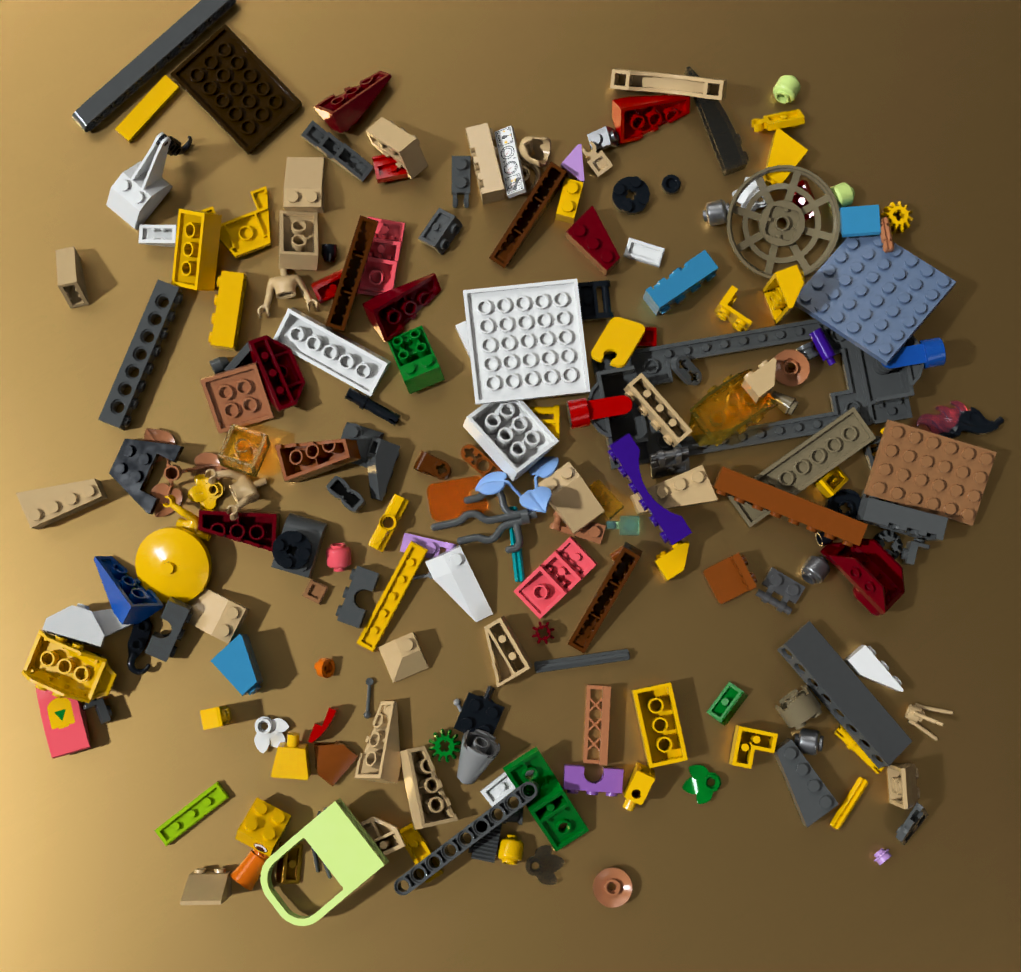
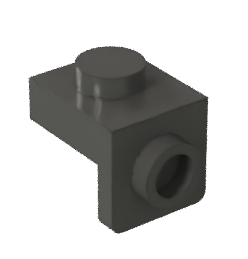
M916 538L913 541H908L906 548L902 549V564L914 565L917 550H928L930 545L925 544L924 540Z
M95 698L82 707L83 711L95 707L101 725L111 720L112 711L109 705H105L103 698L99 700Z

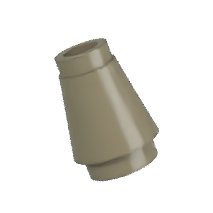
M776 391L772 393L769 399L772 404L786 415L787 413L792 415L799 404L795 400L796 398Z

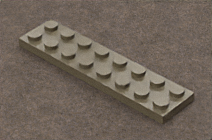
M852 407L754 476L753 479L797 495L872 442L876 437L855 407ZM727 496L749 527L759 522L771 512L767 509H763V511L752 508V503L745 501V504L734 501V496Z

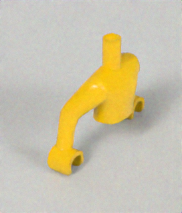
M173 495L165 496V498L170 500V504L163 503V506L171 507L182 517L186 518H179L175 527L187 529L200 539L209 541L211 534L198 530L199 517L179 506Z

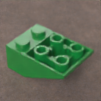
M422 326L397 335L387 341L409 394L445 380Z

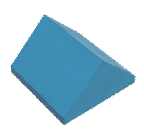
M879 205L839 208L842 237L880 235Z

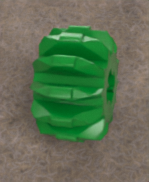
M441 729L440 737L435 732L433 735L437 740L429 739L430 743L435 744V746L428 748L429 750H436L432 757L434 758L439 754V762L442 761L443 756H445L446 762L450 761L449 755L456 759L457 756L453 751L460 753L461 750L455 747L460 745L461 741L454 742L458 734L450 737L452 730L449 729L447 735H445L444 729ZM443 740L444 743L446 741L450 743L448 746L449 750L447 751L440 748L442 745L441 741Z

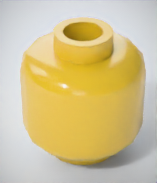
M506 835V838L499 840L497 857L502 860L503 864L517 865V862L523 858L524 843L518 840L516 835Z

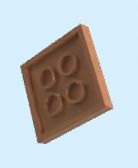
M256 362L200 379L219 434L274 418Z

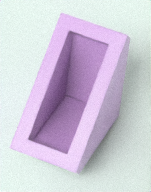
M578 144L560 164V167L567 171L570 179L585 182L582 144Z

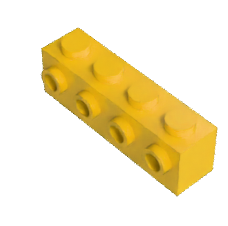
M221 271V276L217 278L219 291L214 298L216 311L212 313L211 323L213 324V331H210L208 338L209 343H211L210 345L214 349L237 351L247 276L244 273Z

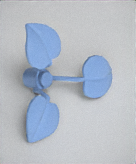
M555 456L542 457L528 470L530 475H535V489L527 490L523 495L510 481L506 480L507 474L500 471L485 475L476 485L475 491L485 495H494L502 491L506 484L520 497V504L527 508L529 512L546 513L552 492L548 487H538V478L551 476L559 465V458Z

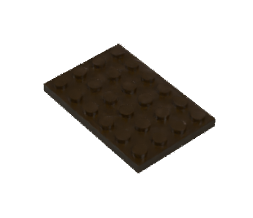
M226 24L217 30L170 74L247 154L252 152L302 105V102Z

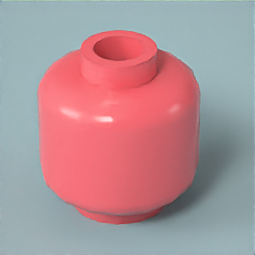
M345 543L330 544V547L326 549L327 566L334 568L335 572L345 571V568L352 563L350 547L346 546Z

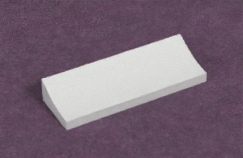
M294 307L288 308L273 338L290 347L294 355L370 397L374 394L379 382L391 364V361L327 327Z

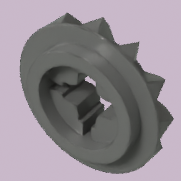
M881 531L873 538L882 547L885 546L884 541H893L890 546L891 551L889 549L885 550L894 559L902 553L903 543L900 536L894 531Z

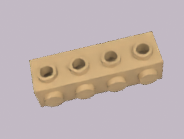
M642 373L624 388L625 396H628L632 402L634 401L641 415L648 417L651 421V426L656 431L659 430L662 433L663 439L668 445L675 447L692 432L691 428Z

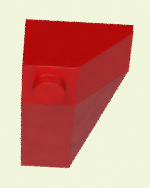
M685 95L631 96L612 100V119L620 143L637 141L643 138L644 134L658 130V127L667 122L671 123L690 113V96Z

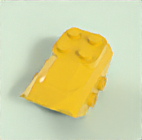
M41 630L37 634L22 674L28 681L36 684V688L43 691L50 690L53 692L52 695L58 698L66 697L85 703H90L93 699L101 696H108L117 677V674L108 665L107 659L85 650V646L73 642L71 644L63 636H53Z

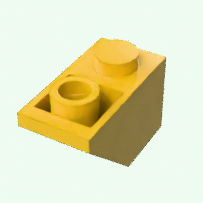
M680 540L672 545L673 550L667 553L664 550L655 556L657 560L653 563L665 581L684 571L689 548L688 540L684 543Z
M226 705L200 710L203 730L230 724L229 720H232L231 711L229 708L227 709Z

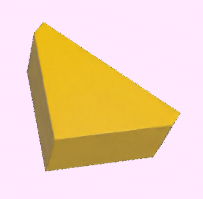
M836 466L814 485L827 499L832 497L849 479Z

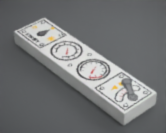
M508 126L495 131L494 134L506 193L509 198L527 192L514 128Z

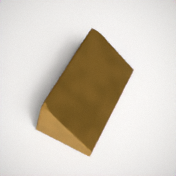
M280 842L279 848L283 846L286 842ZM297 844L278 860L276 882L280 884H299L303 844Z

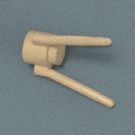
M918 703L910 704L905 714V718L909 719L908 723L916 726L937 741L938 737L918 722H922L924 719L940 726H944V723L926 716L925 711L922 710L951 715L954 712L923 706Z

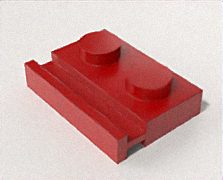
M385 155L372 157L377 183L408 177L406 169L403 167L399 169L395 165L397 161L391 156L389 158Z

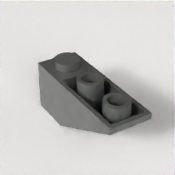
M372 438L366 458L370 496L372 499L382 501L387 493L389 479L393 475L395 461L399 457L400 446L378 438Z

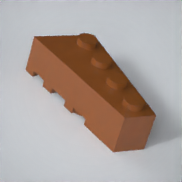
M351 439L275 445L284 482L297 483L361 459L357 441Z

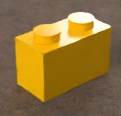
M565 178L555 220L574 224L584 182Z

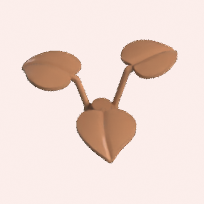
M151 428L145 430L144 441L176 445L175 438L168 431ZM204 452L195 457L196 467L181 469L178 465H171L170 460L166 458L167 467L164 470V476L169 480L170 486L166 483L157 484L150 493L160 499L154 510L155 516L163 517L174 512L171 507L163 506V503L170 504V500L165 498L167 495H173L176 498V503L179 506L181 505L183 494L180 489L173 488V481L178 480L182 473L197 471L196 475L205 474L208 469H214L215 471L227 470V462L217 454ZM159 455L156 462L162 461L165 457Z

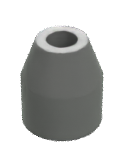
M217 357L210 360L209 363L214 374L225 371L224 369L229 364L227 357Z

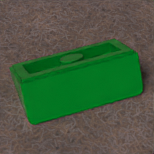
M729 681L707 713L726 726L748 695Z

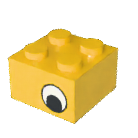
M256 798L238 828L235 839L270 857L289 825L292 815Z

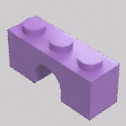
M564 764L563 789H566L567 793L578 794L580 790L586 791L588 795H598V792H606V796L617 797L618 793H622L623 768L603 767L602 777L598 781L591 782L584 776V765Z

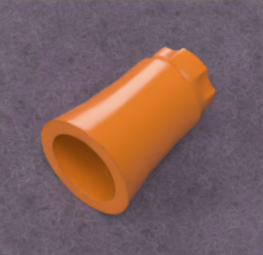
M255 849L251 850L243 862L230 874V877L244 888L252 891L269 856Z

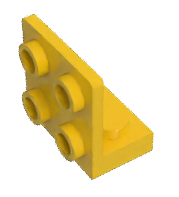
M732 285L714 312L717 313L716 316L722 321L727 320L732 323V327L739 332L747 331L753 322L731 307L738 297L735 295L738 289Z

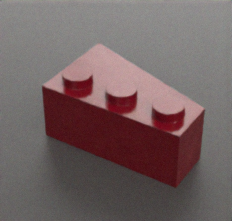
M592 205L566 231L565 238L606 276L619 263L620 256Z

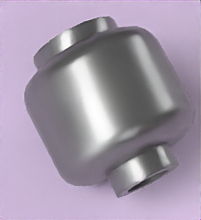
M722 199L708 202L706 210H703L704 221H708L711 226L727 223L729 203H725Z
M810 556L801 568L802 578L809 584L822 583L830 572L828 561L823 556Z
M803 728L799 734H795L794 743L802 754L817 755L819 751L822 752L824 736H821L818 730Z

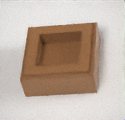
M311 579L302 596L320 605L329 587Z

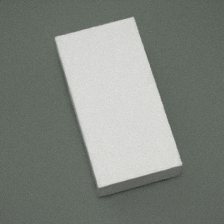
M629 238L623 257L659 268L665 248Z

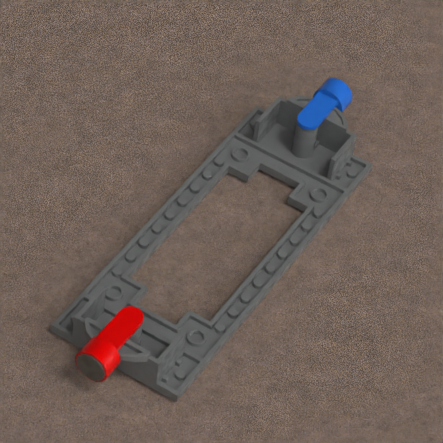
M812 319L636 349L628 363L622 368L610 366L612 359L617 356L616 353L604 355L602 363L593 360L591 357L596 384L591 388L587 401L586 398L567 401L568 419L572 429L588 427L591 422L598 433L605 436L607 446L625 434L630 433L640 449L639 465L648 464L651 462L650 454L657 453L659 450H663V452L673 450L674 447L664 441L662 433L659 430L656 431L651 426V421L648 417L641 415L638 411V406L634 401L632 402L628 396H625L624 388L639 374L642 373L654 387L656 385L673 383L670 364L672 358L677 355L686 356L691 361L812 340L809 334L819 328H822L835 354L841 355L847 386L845 391L829 394L832 412L689 436L675 447H688L689 457L811 436L852 407H855L867 426L886 423L887 419L892 421L910 419L913 416L909 398L915 395L913 385L921 377L923 368L944 366L946 350L940 337L920 340L918 342L912 335L889 364L885 366L818 320ZM609 456L611 470L618 469L620 467L616 460L613 461Z

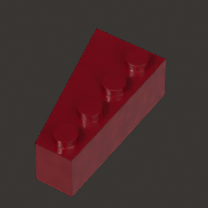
M199 510L198 530L272 552L273 542L279 536L280 513L238 511V518L231 520L230 514H227L226 510Z

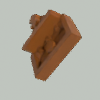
M339 741L328 744H314L317 774L333 787L358 758V755L345 744L339 743Z

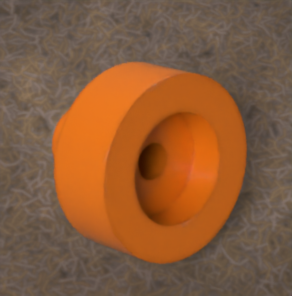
M321 658L316 662L314 668L317 675L324 678L331 677L335 671L334 661L329 658Z

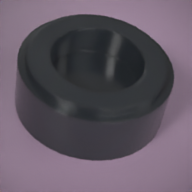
M675 175L665 176L661 184L662 190L669 195L677 193L681 186L680 179Z

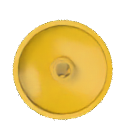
M165 527L149 534L142 541L136 554L135 568L143 588L146 590L151 589L161 602L167 603L170 597L187 602L197 597L206 588L211 576L212 563L207 547L197 535L181 527Z

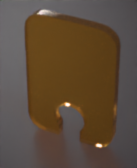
M472 476L430 484L427 488V496L432 518L435 521L455 519L468 510H477L484 513L487 510L486 498L475 503H464V498L468 496L472 489H475L481 478Z

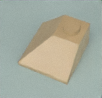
M414 632L378 647L393 683L429 668Z

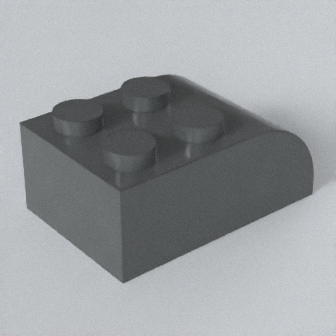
M290 513L282 533L298 531L307 536L312 545L311 557L304 567L297 570L285 569L278 565L275 559H273L271 567L311 579L328 524ZM290 545L287 553H291L294 556L296 554L295 551L298 549Z

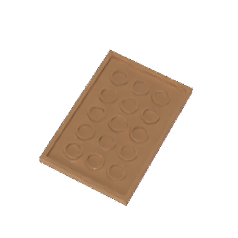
M887 419L864 494L973 526L997 452Z

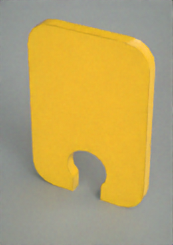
M621 317L612 318L591 351L592 359L602 363L604 354L613 351L617 356L612 359L610 366L616 368L624 367L645 334L644 325Z

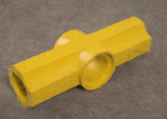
M394 494L384 515L380 518L379 524L368 543L369 546L381 552L384 551L409 503L408 500ZM385 519H393L394 524L391 528L384 527Z

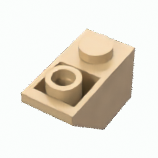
M775 358L770 361L766 359L758 366L759 369L757 371H750L743 377L745 380L741 386L756 403L768 395L774 387L777 362Z

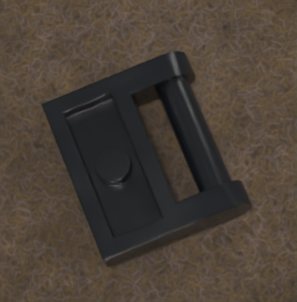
M609 280L578 283L582 322L614 318V314L611 312L609 293L611 285ZM596 288L602 289L604 309L602 313L598 311Z

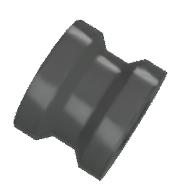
M812 341L795 349L802 352L808 361L819 356L818 352L813 348L814 344Z

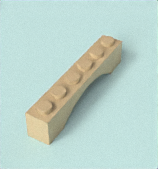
M615 68L612 69L610 88L724 100L728 80Z

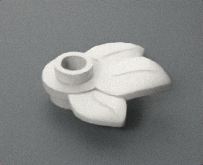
M756 181L750 183L738 198L737 202L742 204V208H746L750 199L760 191ZM761 196L763 201H756L751 211L755 212L757 208H763L767 205L763 196Z
M267 716L256 720L254 727L257 734L254 742L261 753H264L270 745L278 748L280 742H286L283 732L289 728V725L285 720L281 718L271 719ZM263 722L268 724L266 730L261 727Z

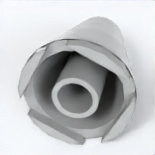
M475 729L474 732H469L470 730H467L462 737L457 778L463 784H473L500 751V744L498 743L497 745L495 742L496 738L486 731Z

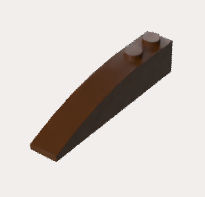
M553 162L549 163L489 259L504 269L507 267L565 181V178L568 176L567 171Z
M360 215L327 318V327L342 332L346 330L379 221Z
M625 542L570 638L568 645L582 653L586 652L643 551Z

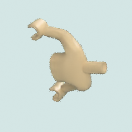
M280 269L281 276L269 279L264 304L257 309L259 318H261V314L264 312L270 317L269 308L274 289L278 299H287L296 296L297 286L307 302L306 306L309 312L311 306H316L317 311L319 306L317 301L312 299L303 279L298 274L288 275V269Z
M208 469L205 472V477H209L208 482L210 484H214L217 478L231 477L237 480L236 483L229 485L231 494L237 502L236 505H229L226 509L227 514H230L231 520L238 518V511L249 503L256 502L259 499L257 488L267 484L265 477L253 482L247 474L232 469L221 471Z

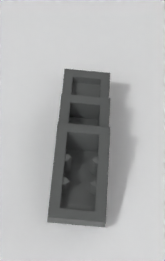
M313 120L301 134L303 139L361 182L364 181L374 168L347 144L339 141L330 132H326Z

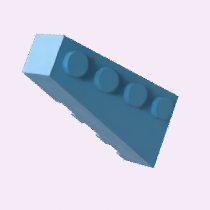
M706 250L684 264V268L679 267L669 275V279L662 278L653 288L650 286L645 290L643 299L656 316L659 313L663 315L671 309L670 305L673 303L679 304L682 302L688 292L694 293L697 291L703 281L707 280L709 282L716 277L719 267Z

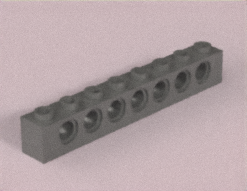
M157 280L98 420L121 430H125V427L129 426L132 419L130 415L139 403V394L146 387L145 380L147 375H150L153 371V361L161 352V342L166 339L169 332L167 328L176 316V307L183 300V291L179 287ZM164 300H169L168 306L162 308L161 303ZM161 317V323L154 325L155 318ZM154 334L153 341L146 342L147 336ZM146 352V358L139 360L140 353ZM139 369V375L133 378L131 375L132 371ZM131 386V393L129 395H125V388ZM124 404V410L118 413L117 406Z

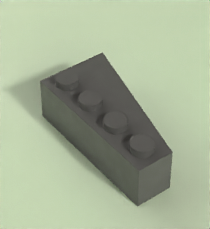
M869 495L868 498H861L856 520L924 541H943L948 518L911 507L900 506L894 502L881 501L880 498Z
M787 738L775 747L774 755L792 795L802 824L808 828L839 805V803L792 739Z

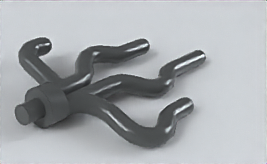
M502 490L496 495L504 514L486 516L477 510H468L456 519L433 523L430 528L432 531L455 527L463 524L471 517L477 518L485 524L503 522L490 536L482 534L467 535L457 538V544L462 545L476 541L490 544L497 541L506 529L513 527L516 543L505 548L506 553L510 554L522 548L523 535L521 525L530 524L531 519L538 517L536 511L529 512L527 508L517 511L511 510L507 505L506 497ZM479 492L476 495L465 497L464 503H475L483 500L488 495Z

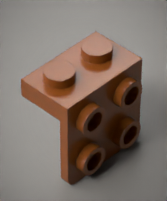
M739 552L703 571V575L719 604H723L757 587L755 584L757 579L754 573L749 572L746 567L748 562L745 556L740 555Z

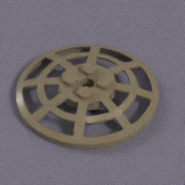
M777 165L756 172L738 188L728 208L727 234L733 252L749 270L768 279L773 276L774 263H789L797 260L803 269L804 276L813 272L828 259L839 237L840 211L833 192L819 176L802 167ZM774 172H793L790 184L777 183L766 186L762 176ZM800 176H805L816 183L825 195L814 200L807 191L797 186ZM756 181L760 191L750 199L746 208L736 206L741 193L750 183ZM786 189L785 199L774 202L770 191ZM796 192L803 196L809 204L799 208L792 202L794 193ZM763 196L767 206L762 213L751 211L755 202ZM827 202L831 206L833 215L832 233L821 231V215L818 207ZM812 210L815 218L814 229L805 226L804 215ZM733 213L743 216L742 228L745 240L737 245L732 232ZM749 218L759 221V232L751 237L748 229ZM779 218L786 220L787 224L784 229H780L777 226ZM802 234L812 236L808 245L800 251L796 241ZM764 238L771 244L769 254L767 255L762 252L754 243ZM818 238L828 240V246L823 254L812 265H809L804 256L814 247ZM788 245L794 254L784 258L776 257L778 246ZM750 247L756 255L767 260L765 271L750 264L740 251Z

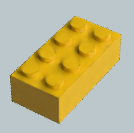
M671 682L632 689L631 692L647 766L654 768L688 760Z

